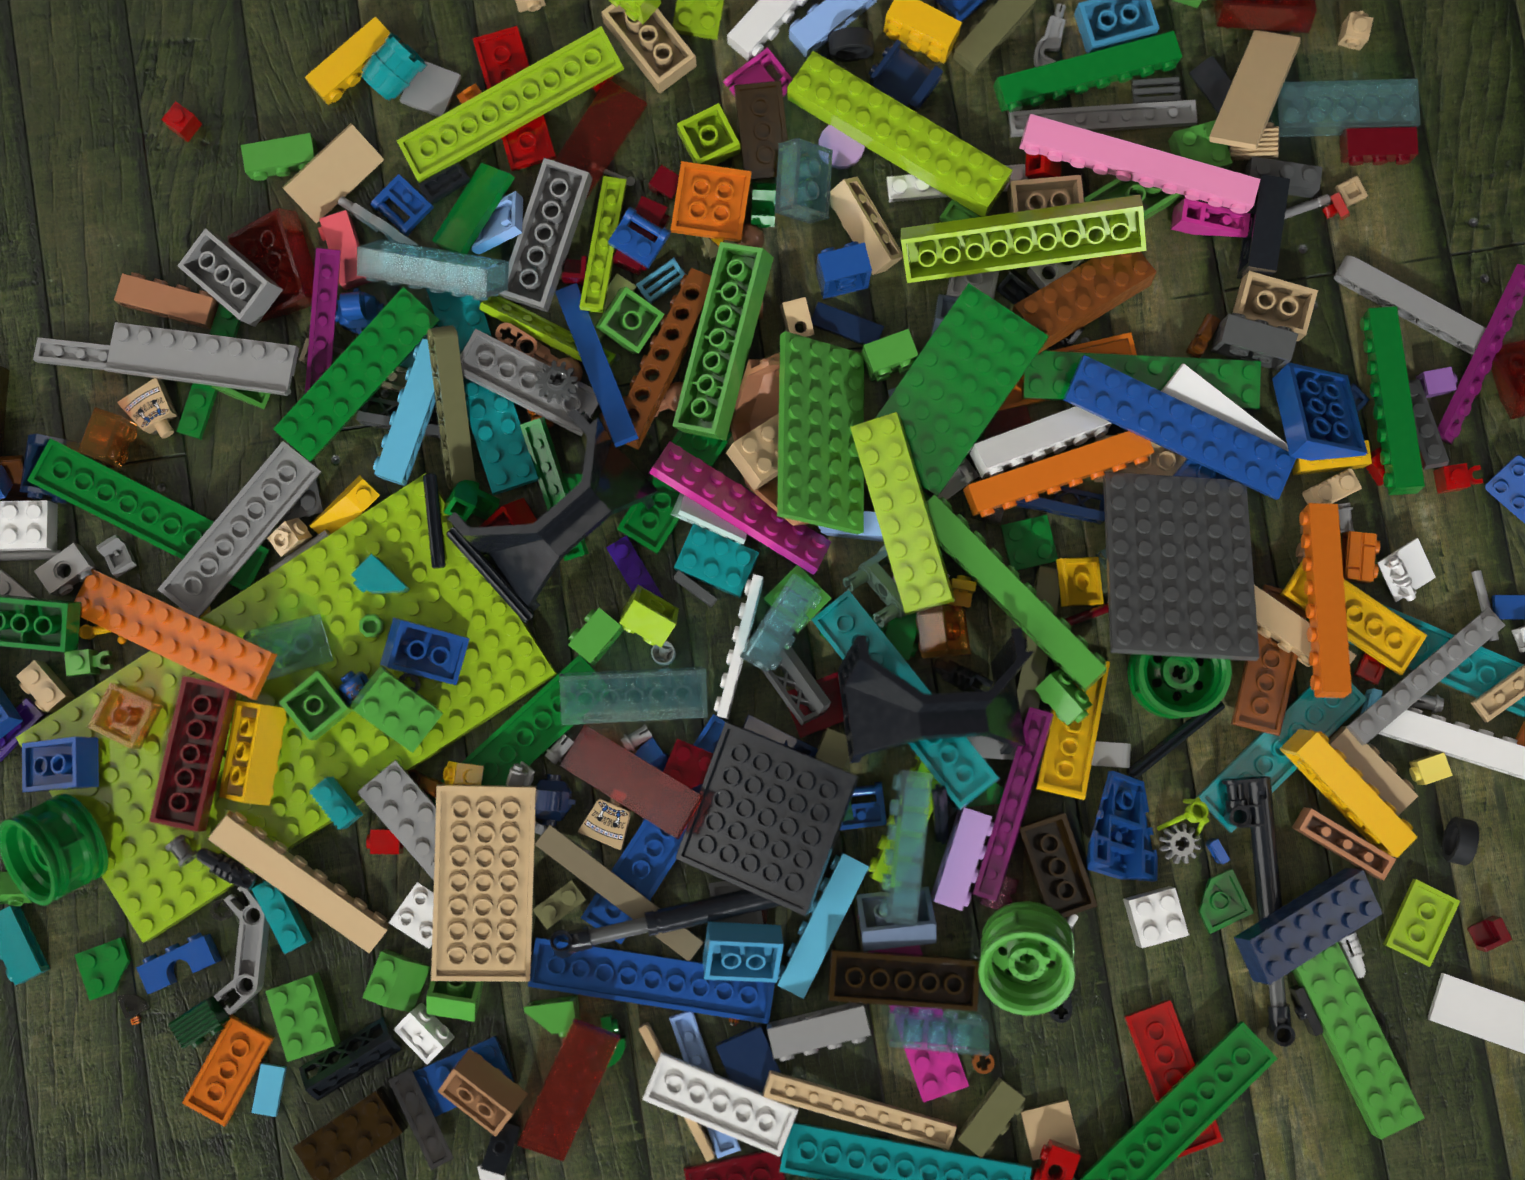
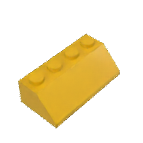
M236 700L219 797L242 803L270 806V801L274 794V778L278 771L277 762L279 751L282 747L283 728L287 721L286 710L283 707Z

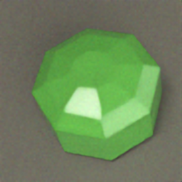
M366 614L359 621V631L365 637L377 638L384 631V621L376 614Z

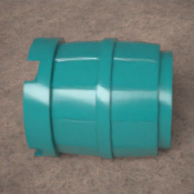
M392 32L385 38L386 42L376 52L372 53L361 74L362 78L376 92L389 101L392 98L395 99L405 88H408L417 73L422 72L427 66L418 53L408 44L400 43L401 38Z

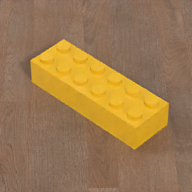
M1299 729L1280 750L1370 844L1388 855L1398 858L1417 838L1412 832V825L1395 814L1397 812L1395 807L1387 801L1384 802L1379 797L1380 792L1372 784H1367L1362 779L1363 774L1356 767L1348 765L1345 761L1347 759L1340 750H1334L1328 744L1330 740L1321 731L1315 732L1313 730Z

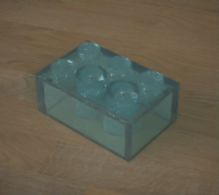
M800 138L779 143L775 213L809 224L829 218L833 150Z

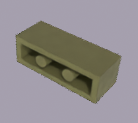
M999 1076L957 1132L956 1138L980 1158L984 1154L989 1155L996 1145L994 1141L998 1135H1004L1010 1127L1011 1123L1009 1121L1013 1115H1018L1023 1110L1026 1098Z

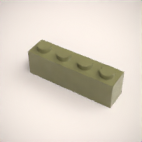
M999 0L995 5L991 3L983 14L985 17L980 22L976 20L968 30L970 34L965 39L961 37L954 45L953 59L974 76L1033 10L1036 0Z

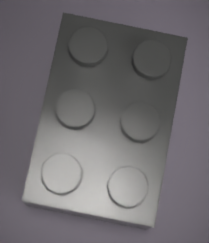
M1239 313L1228 314L1219 323L1210 352L1238 360L1261 361V366L1277 371L1291 361L1298 333L1292 332L1291 328L1285 326L1273 327L1267 321L1259 319L1255 321L1245 319L1246 316Z

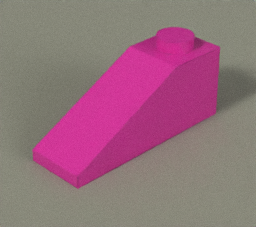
M1184 198L1173 208L1171 230L1192 235L1247 237L1251 214H1239L1232 212L1228 208L1213 207L1207 203Z

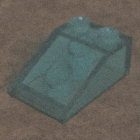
M320 614L249 630L243 635V639L277 654L266 680L333 661Z

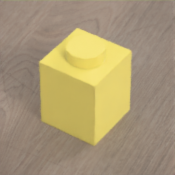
M1434 753L1409 762L1411 766L1409 768L1410 776L1417 785H1427L1453 776L1445 753Z

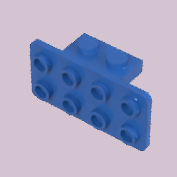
M1516 455L1486 483L1485 489L1525 523V458L1522 455Z

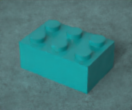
M693 524L674 569L723 592L741 598L747 580L750 578L759 557V552Z

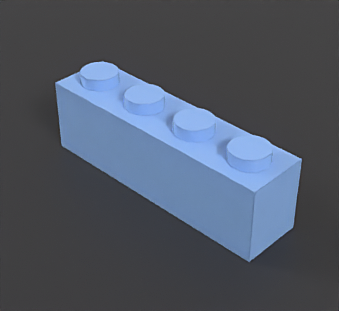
M825 0L820 5L815 4L808 10L804 18H798L790 25L789 39L807 59L812 51L816 52L829 41L831 33L848 26L875 4L877 0Z

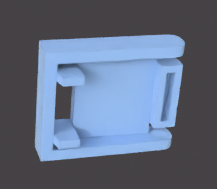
M514 191L502 198L472 245V251L475 254H482L522 233L523 197L519 193Z

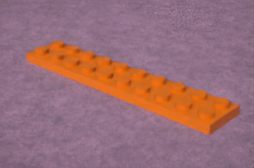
M91 569L93 574L85 577L75 599V602H81L80 617L248 698L257 700L277 654L97 570Z

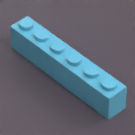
M422 339L421 344H417L413 354L415 361L413 366L409 367L406 372L405 380H407L405 389H401L397 399L399 406L397 411H394L390 417L389 424L391 428L389 434L384 435L381 444L383 451L381 456L376 458L373 466L374 474L377 477L402 486H406L436 403L428 340Z
M843 852L840 857L837 855L834 857L830 866L833 872L830 878L825 877L819 888L822 894L819 900L814 899L809 912L811 916L808 922L803 920L797 932L801 936L797 944L792 942L786 956L790 957L786 966L781 965L779 968L777 986L803 999L869 868L868 865Z

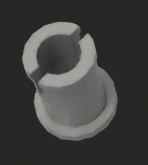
M1350 503L1338 504L1339 520H1341L1340 533L1354 531L1351 514L1353 507L1350 506Z
M1424 694L1418 699L1421 701H1416L1411 705V707L1432 710V713L1441 712L1444 706V698H1441L1438 694L1435 696Z
M644 724L629 735L624 734V738L620 740L628 752L630 750L634 751L636 746L652 738V735Z
M563 734L550 750H546L547 753L544 756L556 765L558 761H562L561 757L574 742Z

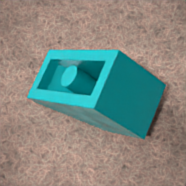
M370 554L351 574L356 579L354 585L363 593L366 590L373 594L408 593L410 591V588L373 554Z

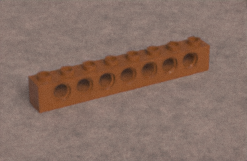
M691 268L688 275L685 274L680 282L681 289L678 295L675 294L670 303L671 309L668 315L665 314L663 316L658 335L655 334L651 340V350L648 355L643 356L638 376L634 375L631 380V390L628 396L625 395L623 397V401L629 416H638V419L632 423L639 439L626 443L628 446L639 450L666 392L687 353L698 329L711 275ZM693 294L698 296L696 299L687 298ZM682 314L688 315L686 319H678V316ZM676 334L678 338L670 340L668 336ZM662 354L669 356L665 360L657 359ZM650 375L659 376L653 381L647 379ZM641 395L648 396V399L645 401L637 400Z

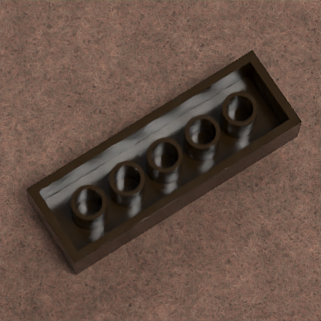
M831 948L828 985L829 1001L978 1011V959Z

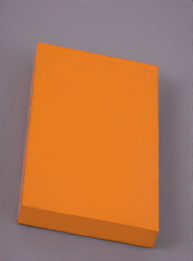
M233 1014L230 1015V1020L226 1022L225 1029L221 1031L182 1104L224 1127L228 1124L274 1040L273 1036Z

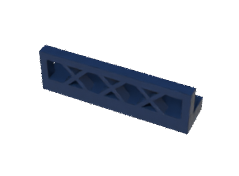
M1061 486V491L1059 492L1063 493L1060 495L1057 492L1054 493L1055 498L1052 500L1039 497L1030 502H1025V499L1017 501L1018 507L1101 524L1105 521L1104 495ZM1067 493L1073 494L1078 503L1076 505L1063 503L1061 497ZM1079 496L1087 497V498H1085L1084 500H1081V498H1080ZM1090 498L1100 500L1099 509L1086 508L1084 502Z

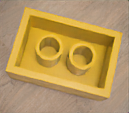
M894 0L886 13L883 32L894 41L897 39L902 41L909 49L925 53L930 60L934 62L940 61L945 64L958 40L962 22L920 0Z

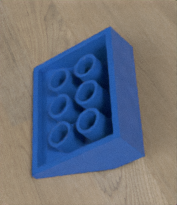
M1288 363L1272 379L1290 457L1313 461L1365 456L1367 454L1348 375Z

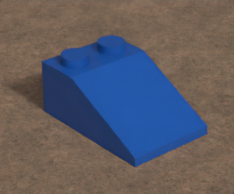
M393 617L380 664L390 669L457 685L470 638Z
M69 737L22 743V792L99 787L98 738Z

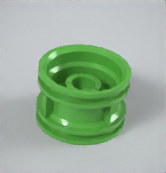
M1030 901L1005 905L991 915L982 930L979 979L985 994L1000 1008L1019 1015H1039L1061 1005L1069 996L1075 978L1074 937L1069 923L1053 908Z

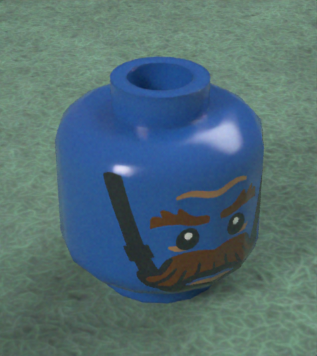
M350 671L340 679L343 683L339 686L338 691L349 706H351V702L369 681L364 672L354 674L353 671Z

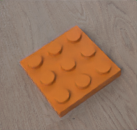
M681 161L671 232L741 243L752 171Z

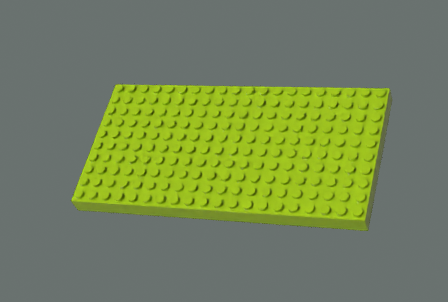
M423 475L200 618L277 654L257 700L248 698L240 693H237L236 697L238 701L282 707L279 701L317 670L325 672L337 688L343 683L340 679L350 671H353L354 674L364 672L369 680L380 666L397 678L406 673L380 664L393 617L470 638L457 685L418 676L421 680V687L418 693L439 707L443 715L413 753L355 711L349 713L317 740H309L286 712L287 721L283 728L282 747L279 751L278 771L274 778V794L271 798L270 806L242 803L219 797L233 721L232 715L206 831L195 832L149 822L182 677L188 676L213 681L151 650L15 737L21 747L22 743L69 737L98 738L99 787L49 792L52 797L58 794L73 796L88 809L102 832L108 851V867L102 878L143 943L155 939L236 886L210 873V868L199 862L197 858L180 868L177 858L171 851L165 849L176 837L184 835L186 837L185 841L193 851L206 848L208 851L211 850L218 855L223 853L236 860L208 840L210 834L230 810L233 813L239 812L247 819L246 822L253 827L258 826L267 833L269 839L274 842L277 840L287 847V851L334 822L331 821L328 814H325L322 806H318L319 802H315L316 798H312L313 795L309 794L310 790L326 777H334L356 806H358L364 800L357 791L395 759L407 772L415 769L558 675L526 624L447 537V532L454 525L448 520L450 515L443 513L445 499L439 490L446 566L439 569L432 567ZM370 554H373L410 588V591L408 593L373 594L366 590L363 593L354 585L356 579L351 574ZM366 614H376L384 621V631L377 638L365 637L359 631V621ZM411 677L406 678L408 681H404V683L410 687H415V682L411 681ZM243 865V866H244L246 869H248L251 873H253V874L255 873V872H253L252 870H250L248 867H246L245 865Z

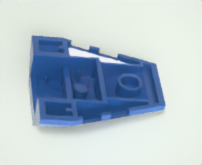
M1109 771L1088 844L1087 870L1117 879L1157 881L1158 856L1157 851L1152 850L1150 835L1154 834L1152 827H1148L1146 812H1149L1143 781L1115 771Z

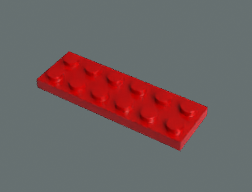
M518 26L473 38L487 90L529 67ZM544 114L502 137L512 172L540 164L544 158L549 160L557 159Z
M1169 999L1124 1016L1156 1103L1195 1066L1172 1002ZM1216 1120L1177 1158L1223 1142Z

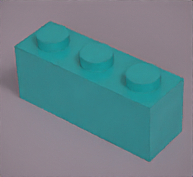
M267 881L251 889L284 954L292 952L313 940L299 911L289 896Z
M9 906L0 911V959L3 960L7 968L6 975L14 985L25 983L50 970L20 906Z

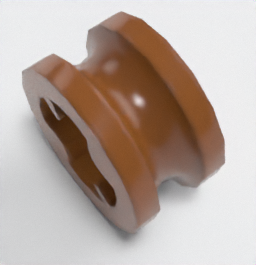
M984 1050L975 1052L971 1059L973 1068L980 1074L991 1072L995 1065L992 1055ZM980 1056H984L985 1059L989 1058L986 1068L982 1069L980 1065L977 1067L976 1062L980 1061Z

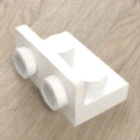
M423 1003L416 1006L393 1029L426 1064L454 1039V1035L434 1015L426 1014V1006Z

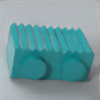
M326 777L309 792V794L313 795L312 798H316L315 802H319L318 806H322L325 814H328L331 821H334L337 829L348 828L363 815L334 777Z

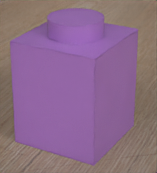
M1452 367L1425 371L1416 376V379H1420L1426 398L1447 395L1457 390V376L1453 373Z

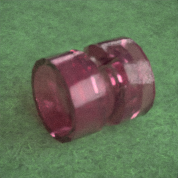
M1005 876L998 902L981 897L979 904L996 910L1005 905L1012 904L1013 900L1010 898V895L1016 894L1019 880Z

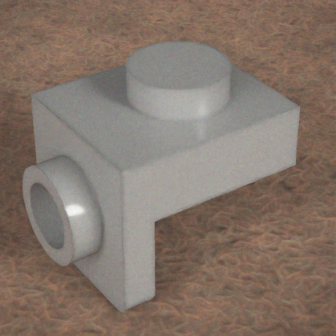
M114 535L96 546L97 550L105 557L111 574L116 578L137 566L129 546L118 535Z

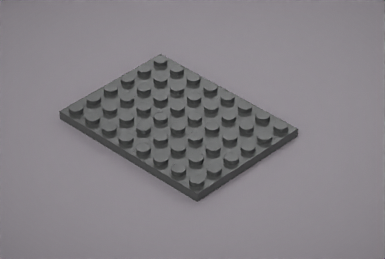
M1105 472L1103 488L1110 653L1257 661L1260 656L1247 486L1228 479Z

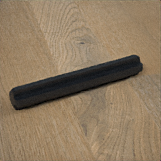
M429 473L423 475L431 564L434 569L444 568L446 564L438 482L436 474Z
M935 784V788L932 789L935 841L946 844V840L949 839L947 789L945 786Z

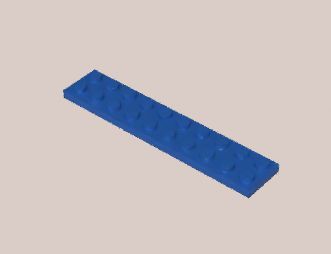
M1085 355L1082 356L1063 399L1070 404L1275 500L1280 498L1296 461V458L1290 457L1288 451Z
M713 714L693 745L714 754L725 721ZM702 784L681 793L665 787L611 870L649 900L676 861V855ZM598 892L581 916V919L595 928L633 920ZM625 938L618 939L615 941L619 944H622Z
M536 937L528 987L769 1024L775 982L704 979L703 963L599 946H592L593 949L573 953L567 958H559L553 952L550 939ZM559 941L556 947L565 948L568 942Z

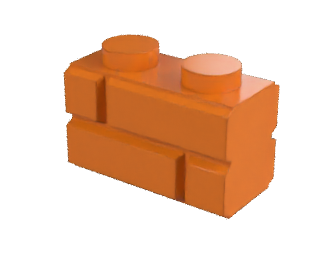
M1355 531L1343 533V578L1348 582L1371 583L1374 582V578H1377L1379 567L1378 564H1375V557L1380 551V541L1377 540V534Z

